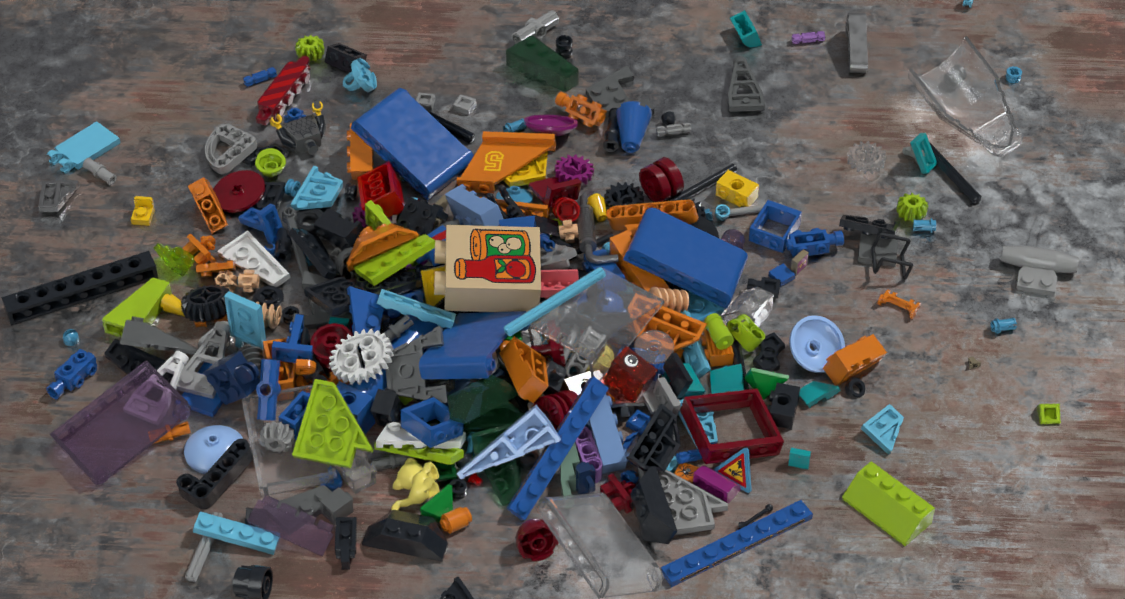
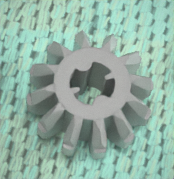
M272 421V423H266L260 432L261 446H264L266 450H272L273 453L275 451L280 454L283 451L288 452L292 444H294V429L289 428V424L284 425L282 422L276 423Z

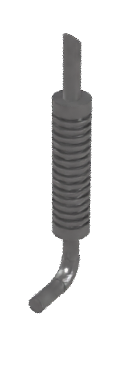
M583 193L580 196V214L577 218L580 250L585 253L586 259L593 264L619 262L618 254L607 256L593 255V251L597 248L593 209L587 204L586 193Z

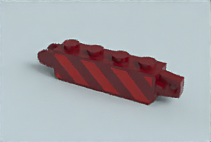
M302 56L297 62H287L258 99L259 112L256 116V123L266 126L270 122L271 117L276 122L277 114L283 116L286 108L292 104L296 95L309 82V72L311 70L308 65L310 62L309 57Z

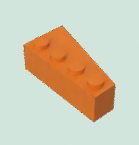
M628 229L610 237L609 255L618 254L619 262L615 263L624 274L626 284L631 286L633 294H638V296L646 299L652 287L665 289L669 287L664 279L623 260L633 235Z

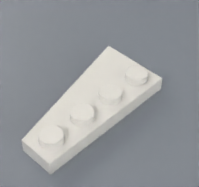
M397 422L387 423L376 440V448H383V444H393V448H402V445L406 444L414 445V448L427 446L403 429L400 423ZM463 432L462 436L433 448L461 449L466 440V433Z

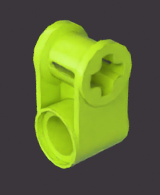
M745 314L739 315L736 319H731L727 324L730 333L748 352H754L765 339V333Z

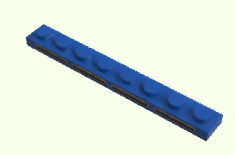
M592 376L589 378L556 431L561 440L545 447L506 508L520 520H526L609 388L596 377Z
M799 500L661 567V574L671 587L678 585L811 520L813 513L802 500Z

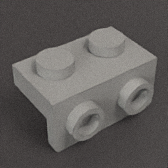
M665 377L657 378L653 392L644 393L642 396L651 414L660 404H663L678 416L681 403L676 398L671 385L668 384Z

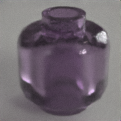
M729 229L722 234L721 240L743 250L745 237L739 230Z

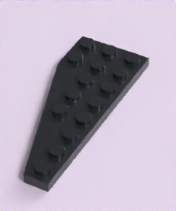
M417 264L414 269L405 270L404 267L375 286L359 274H356L355 278L347 280L345 276L304 288V294L331 316H339L344 312L350 311V297L347 294L349 286L380 295L381 289L395 294L408 293L410 290L423 288L422 270L445 264L436 266Z

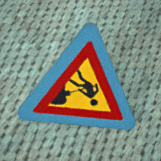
M743 448L713 469L740 485L741 490L746 493L752 491L748 448Z

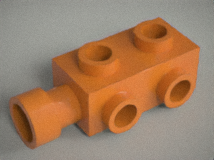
M559 92L556 96L555 104L560 107H566L565 111L569 113L568 117L577 121L580 118L584 120L583 124L591 128L593 125L600 127L606 117L607 111L601 108L602 104L595 101L590 103L587 101L588 98L581 94L577 96L572 95L570 98L568 94Z

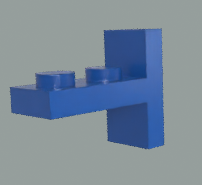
M273 204L267 205L262 210L251 207L238 217L241 224L263 231L270 245L275 244L277 231L283 227L277 209Z
M295 315L294 322L290 323L289 333H291V336H287L286 342L273 341L272 359L296 363V359L313 361V346L300 344L304 330V315Z

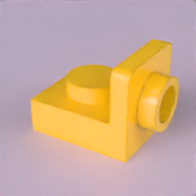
M135 196V208L131 217V224L150 226L155 211L153 198Z

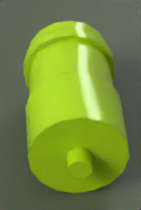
M717 313L708 315L704 319V323H707L705 328L709 331L710 337L717 349L723 350L730 347L734 342V338L723 323L721 316Z

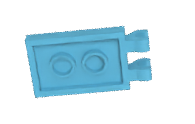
M96 121L54 147L55 150H50L47 155L51 157L49 162L53 165L59 162L63 166L60 170L66 174L74 167L78 170L82 168L85 159L91 158L95 160L119 145L120 138Z
M228 291L224 299L228 324L230 326V336L235 338V346L240 349L244 346L245 342L251 346L260 347L263 350V341H266L262 306Z

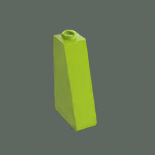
M151 278L103 317L102 322L105 333L121 337L126 320H131L132 316L144 318L143 322L153 324L163 309L160 307L162 298L165 294H172L170 282Z

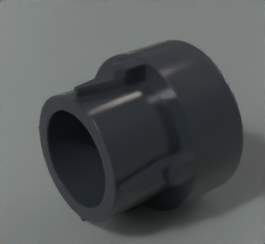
M241 565V567H238L233 578V593L235 597L269 599L273 584L272 568L260 565Z

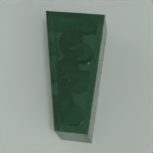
M533 35L506 50V66L510 68L514 66L523 74L527 72L537 80H545L548 85L563 92H567L579 85V69Z

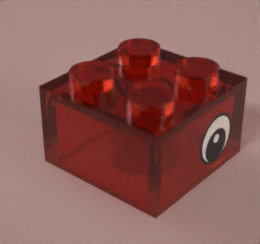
M626 346L612 361L604 382L610 388L620 393L627 401L636 403L648 390L658 370Z

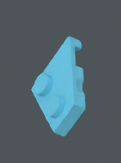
M889 404L864 423L861 430L890 455L904 417Z

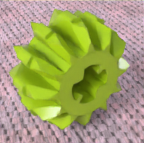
M304 35L303 38H298L295 50L298 58L307 56L310 61L316 62L317 59H322L325 47L323 40L319 39L318 36L312 37L310 35L307 37Z
M905 193L903 197H900L896 207L899 218H904L905 222L910 220L912 223L913 219L921 220L925 218L928 211V202H926L925 197H920V194L914 195L913 193L910 195Z

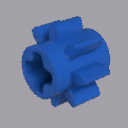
M291 108L287 111V115L284 116V123L306 117V115H304L303 110Z

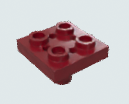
M555 320L547 321L550 341H548V344L532 345L531 348L542 356L550 355L553 358V362L566 367L564 355L560 356V354H564L562 341H558L562 339L560 328H556Z

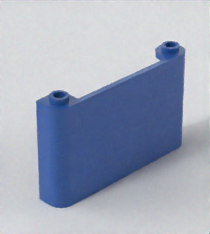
M402 88L395 90L352 122L351 129L386 162L390 161L395 171L427 201L463 174L474 156L471 150L458 141L410 96L407 90Z
M648 208L643 214L623 260L727 309L748 260V255L744 250L656 208Z
M526 311L459 313L455 317L452 329L446 328L443 331L444 345L429 348L420 358L419 371L421 379L489 378L496 368V362L492 354L508 336L503 327L526 313ZM530 324L521 329V331H526Z

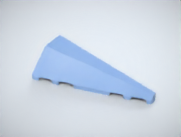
M535 405L461 468L457 475L460 479H463L489 467L497 466L523 456L528 452L536 449L539 450L554 442L557 443L561 438L550 420Z

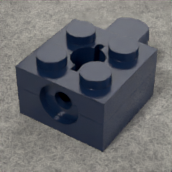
M241 351L219 359L203 372L207 377V381L213 386L219 399L225 405L247 397L256 390L257 385L260 383L258 378L260 373L257 366L252 362H247Z

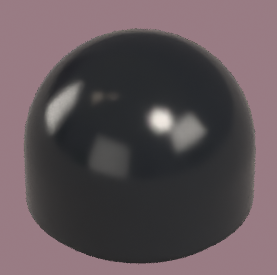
M859 378L849 380L845 384V393L854 398L862 397L865 393L864 382ZM853 385L860 389L859 393L854 392Z

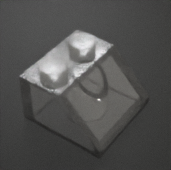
M759 287L741 291L721 314V318L728 322L731 319H736L741 314H745L759 327L772 311L774 294Z

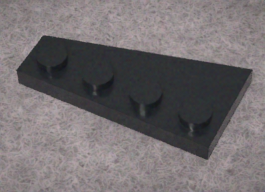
M114 339L104 352L108 360L140 386L166 362L134 346L120 344L118 339ZM166 372L159 379V382L168 385L172 380L173 374ZM154 388L149 393L160 400L164 390Z

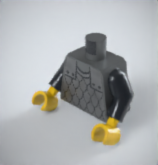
M319 101V109H316L314 103H312V111L316 113V116L312 114L282 124V126L280 124L282 121L281 115L277 114L276 116L278 122H275L273 117H271L270 125L277 128L276 133L283 145L294 149L297 153L308 151L309 154H315L318 151V147L321 146V139L324 138L326 131L324 115H321L323 108L321 101Z

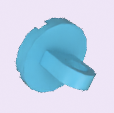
M361 58L354 60L351 63L352 72L344 77L343 86L349 91H354L360 87L367 92L373 91L377 87V80L375 74L369 70L370 65Z

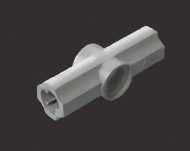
M552 10L538 19L530 18L526 22L525 27L512 34L515 44L520 47L534 38H543L548 29L559 23L557 13Z

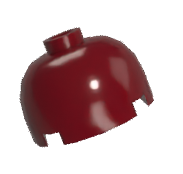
M538 518L529 519L522 523L515 536L516 546L521 556L532 561H541L550 557L554 553L553 549L559 543L558 535L553 526L546 520Z

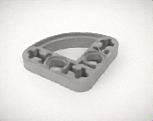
M222 124L208 137L205 144V156L210 167L215 172L226 174L256 150L258 144L253 135L230 124ZM220 140L232 146L218 159L214 157L216 146Z

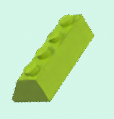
M872 461L856 474L842 496L845 502L904 546H907L933 521L935 507Z

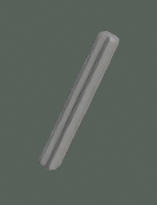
M213 512V513H212V515H215V516H219V517H222V516H223L222 513H220V512H219V513H218V512ZM202 535L185 574L187 581H197L215 538Z

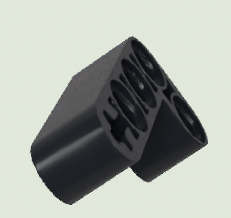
M246 439L234 441L200 480L188 473L180 475L176 480V484L181 497L200 509L210 508L253 460V453L249 442Z

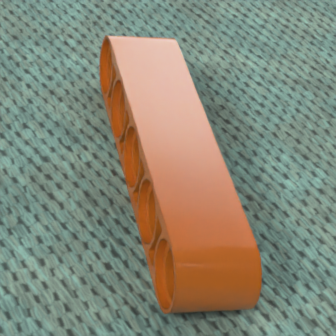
M692 200L612 206L606 211L609 224L615 231L624 230V225L639 224L644 212L648 208H656L688 224L695 223L699 218Z

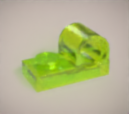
M157 243L153 248L168 267L182 277L194 263V256L181 247H174L172 249L168 245L163 246Z

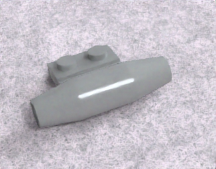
M1003 246L1001 261L1021 267L1018 273L1016 290L1054 296L1057 283L1056 273H1077L1078 257L1057 250L1032 246Z

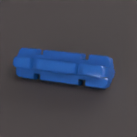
M271 67L267 71L263 70L254 73L251 77L250 75L243 78L245 86L249 87L253 83L258 84L266 81L269 77L270 79L276 77L277 72L274 67Z
M698 449L677 453L676 459L677 463L683 464L685 462L701 460L702 456Z

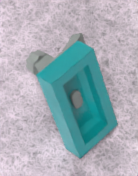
M920 133L910 142V147H903L902 153L914 157L921 173L928 174L937 165V161L926 133Z

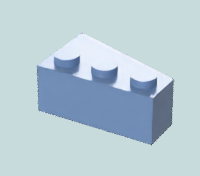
M463 184L445 194L454 216L453 220L459 219L460 225L498 226L499 220L503 219L497 204L485 197H477L475 191H467L466 186Z

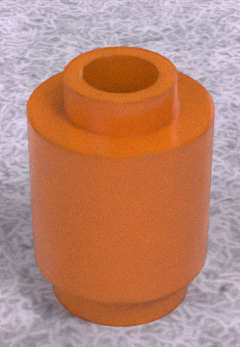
M458 507L441 515V528L443 531L451 534L467 527L472 522V515L467 507Z

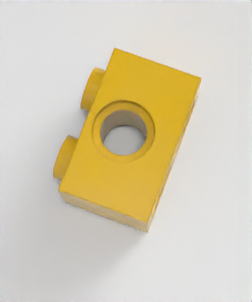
M727 170L716 182V196L738 207L751 206L758 198L759 184L730 170Z

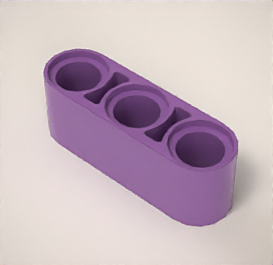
M584 427L575 441L580 463L589 462L590 465L594 466L596 470L595 483H598L602 479V460L589 428Z

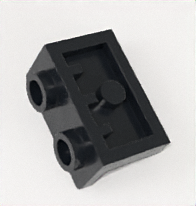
M341 43L327 46L324 62L350 73L352 72L351 63L358 58L366 61L367 54Z

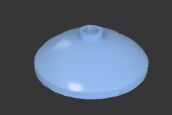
M808 316L801 319L795 324L789 337L790 350L794 359L804 369L814 373H825L823 367L827 363L826 359L845 347V341L839 328L832 321L821 316Z
M213 425L204 427L193 433L187 440L184 447L185 460L193 470L206 474L231 444L238 439H243L239 432L227 426Z

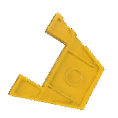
M548 151L503 181L509 187H519L546 179Z

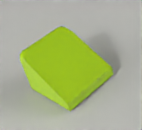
M1060 404L1037 405L1040 424H1061Z

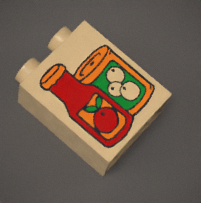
M446 225V240H435V264H445V271H435L434 295H445L446 311L528 312L540 304V227Z

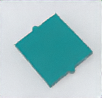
M742 364L710 370L711 394L744 390Z

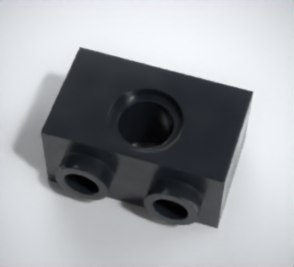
M777 383L775 390H771L769 402H772V405H768L767 408L777 427L793 428L799 402L800 387Z
M385 388V390L378 389L370 411L377 425L385 427L387 423H399L403 405L394 390Z

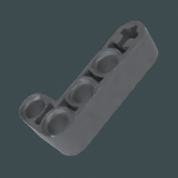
M848 13L845 35L848 37L849 73H867L866 13Z

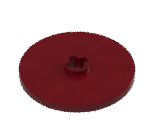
M241 170L223 177L213 190L223 212L234 213L255 205L265 192V182L257 172Z

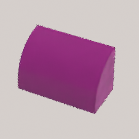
M705 465L699 467L694 472L693 484L728 504L741 490L740 485Z

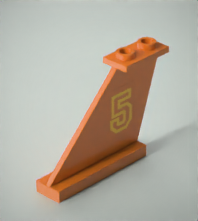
M483 131V142L462 176L457 177V187L463 184L469 192L473 190L476 193H494V186L545 152L555 151V134Z

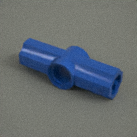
M261 359L260 383L256 388V393L259 396L257 419L276 420L277 396L281 392V386L278 383L280 360ZM268 385L271 388L270 394L266 391Z

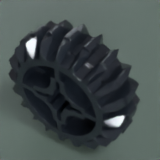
M211 284L190 290V292L182 297L181 308L185 318L196 323L200 321L204 323L205 321L211 322V320L225 317L227 312L224 296L230 291L229 288L219 284L215 286Z

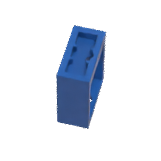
M767 200L750 227L749 241L783 253L786 249V239H789V234L798 230L801 225L802 211ZM768 219L789 226L783 237L761 230Z
M432 397L401 409V427L432 448L462 436L463 417ZM434 419L441 422L432 427L426 423Z

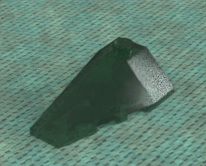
M508 424L471 433L475 455L477 456L511 425ZM520 457L484 469L503 506L509 505L522 485Z

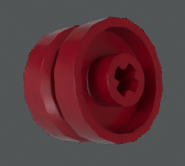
M663 157L653 162V164L640 169L639 181L641 187L652 202H665L670 197L683 192L684 180L676 164L669 158Z
M333 323L320 327L313 334L310 341L313 346V355L324 369V372L328 374L332 372L329 364L331 362L329 357L333 356L331 351L337 350L335 345H341V339L347 340L348 334L353 336L349 328L342 324Z

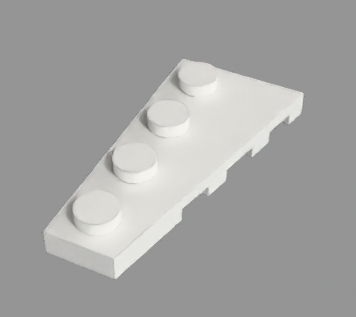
M246 231L217 251L218 255L225 260H233L237 267L243 270H255L254 274H259V279L270 286L278 287L290 279L289 273L249 231Z

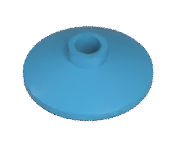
M518 186L506 188L510 197L516 202L531 203L533 200V195L525 189H521ZM498 192L496 199L504 200L500 192Z

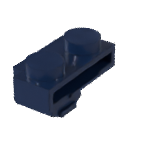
M581 462L575 467L576 491L579 496L593 493L596 490V470L594 466L590 465L589 462Z

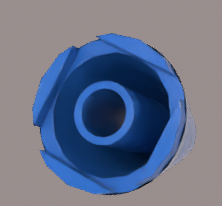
M637 101L624 102L616 110L621 146L628 153H634L639 150L652 117V110L649 106H641V102Z

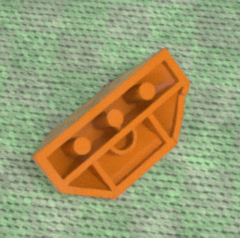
M391 223L389 225L382 224L373 232L367 231L360 234L347 261L348 271L354 270L356 265L419 237L418 233Z
M637 295L634 296L627 309L636 338L671 353L699 341L707 323Z

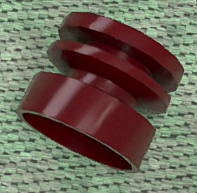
M572 390L561 391L539 397L533 406L537 405L550 420L555 430H557L579 395Z

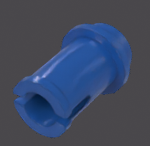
M541 233L540 248L547 252L553 251L550 246L555 248L554 241L550 240L548 235Z

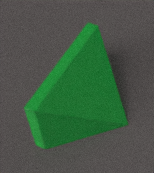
M751 368L745 375V380L753 389H758L763 400L770 395L771 390H775L777 383L785 384L789 379V375Z
M448 484L420 508V514L433 517L436 522H440L442 514L453 510L452 485Z

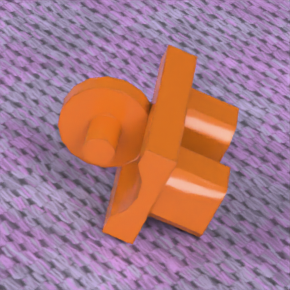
M190 233L187 236L189 242L183 247L184 251L190 257L199 251L193 257L198 265L206 264L208 261L215 263L216 259L208 251L215 249V238L211 235L202 236L200 243Z

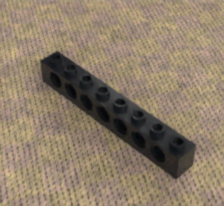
M146 251L1 298L4 310L12 326L146 283L151 278L158 279V273L150 252Z

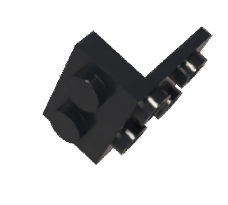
M408 197L396 225L413 230L419 236L428 235L436 218L446 222L448 214L443 211V207L437 204L432 206L424 199L418 198L416 200Z

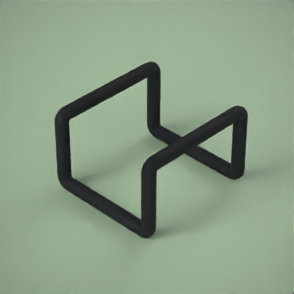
M879 233L871 247L873 273L877 274L883 261L901 264L903 279L906 280L914 266L913 263L906 262L904 258L911 240L906 237ZM881 237L906 241L900 254L901 260L882 257L876 266L875 247Z

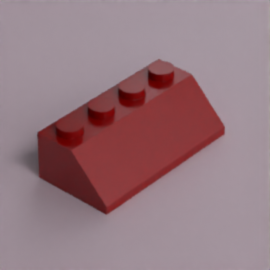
M390 161L357 177L363 211H365V204L372 200L375 205L378 204L383 209L386 217L398 215L402 212L405 204L401 182Z

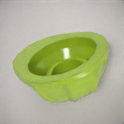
M268 148L262 150L257 155L255 166L263 176L273 178L282 173L283 168L286 166V159L279 150Z

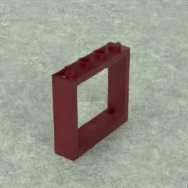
M758 389L684 397L680 412L705 464L725 462L743 448L749 449V459L780 454L784 440ZM750 407L765 437L710 444L696 413Z

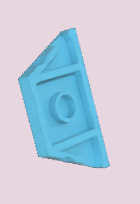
M313 166L294 197L291 207L294 210L332 207L343 188V181L333 177L328 172L323 174L318 171L317 166Z

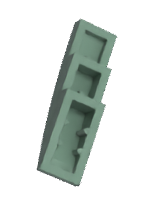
M575 443L561 463V496L564 510L572 509L571 492H576L575 467L580 463Z

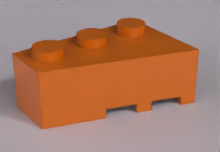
M514 336L500 352V355L518 395L522 399H528L534 403L549 386L546 358Z

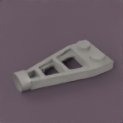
M220 321L215 323L210 335L183 368L177 383V390L214 399L215 389L207 381V377L204 374L196 373L195 369L201 362L214 364L219 359L225 357L227 335L230 330L229 325ZM209 346L219 347L217 357L205 355Z

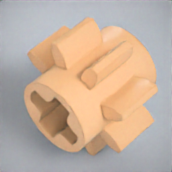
M565 220L563 225L559 226L560 239H565L566 243H575L574 238L579 237L577 224H572V220Z
M245 269L244 274L239 273L238 287L243 288V292H254V288H259V274H254L255 270Z
M229 270L226 271V274L220 271L219 275L214 278L216 285L225 286L232 293L238 287L236 281L238 277Z

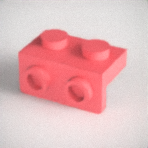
M541 270L540 297L549 299L579 280L578 270Z

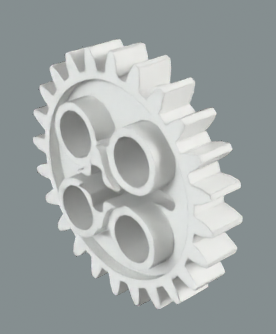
M363 329L361 334L355 331L354 336L348 334L347 340L341 339L342 344H336L337 350H332L333 356L329 357L331 370L338 380L342 379L344 383L349 381L351 385L355 381L361 384L362 380L365 379L368 383L370 377L376 379L375 374L382 375V369H388L386 363H392L390 357L394 356L392 352L394 349L389 338L384 333L380 334L379 330L374 333L372 329L366 333L365 329ZM359 345H360V348H361V350H362V351H361V355H360L359 350H358V346H359ZM362 358H363L364 363H365V368H363V365H362V363H361V362H362Z

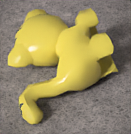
M408 458L405 461V464L398 471L396 480L393 482V489L410 490L409 496L406 499L397 500L391 506V511L413 504H421L440 492L439 486L435 482V480L439 479L438 469L432 462L425 463L422 467L414 458Z

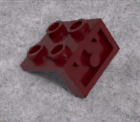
M551 177L531 182L528 187L545 205L551 207L555 200L560 197L578 200L582 182L578 178L559 182V178Z

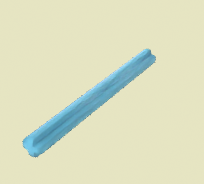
M601 267L593 270L503 327L505 333L508 336H512L606 276L605 271Z

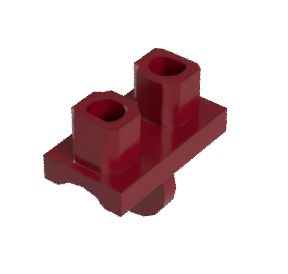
M614 473L608 475V482L600 486V493L604 498L612 495L615 497L609 500L610 507L614 513L624 509L627 514L632 511L630 507L632 502L630 493L636 485L634 482L627 483L625 480L620 483Z

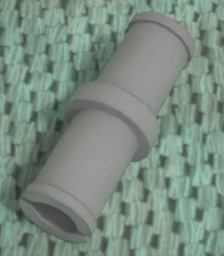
M91 158L84 160L83 167L92 172L94 177L101 178L109 185H113L116 182L117 176L108 171L104 165H99Z

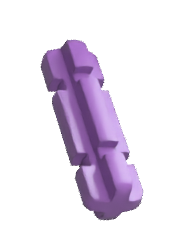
M824 31L801 33V35L799 33L792 34L793 44H800V42L811 43L816 42V40L818 42L825 41Z

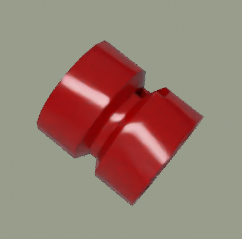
M560 197L553 203L552 212L561 221L572 220L573 222L580 214V206L571 198Z

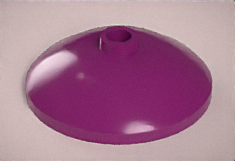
M532 115L524 118V124L534 133L555 134V137L563 136L573 131L578 125L577 120L560 115Z

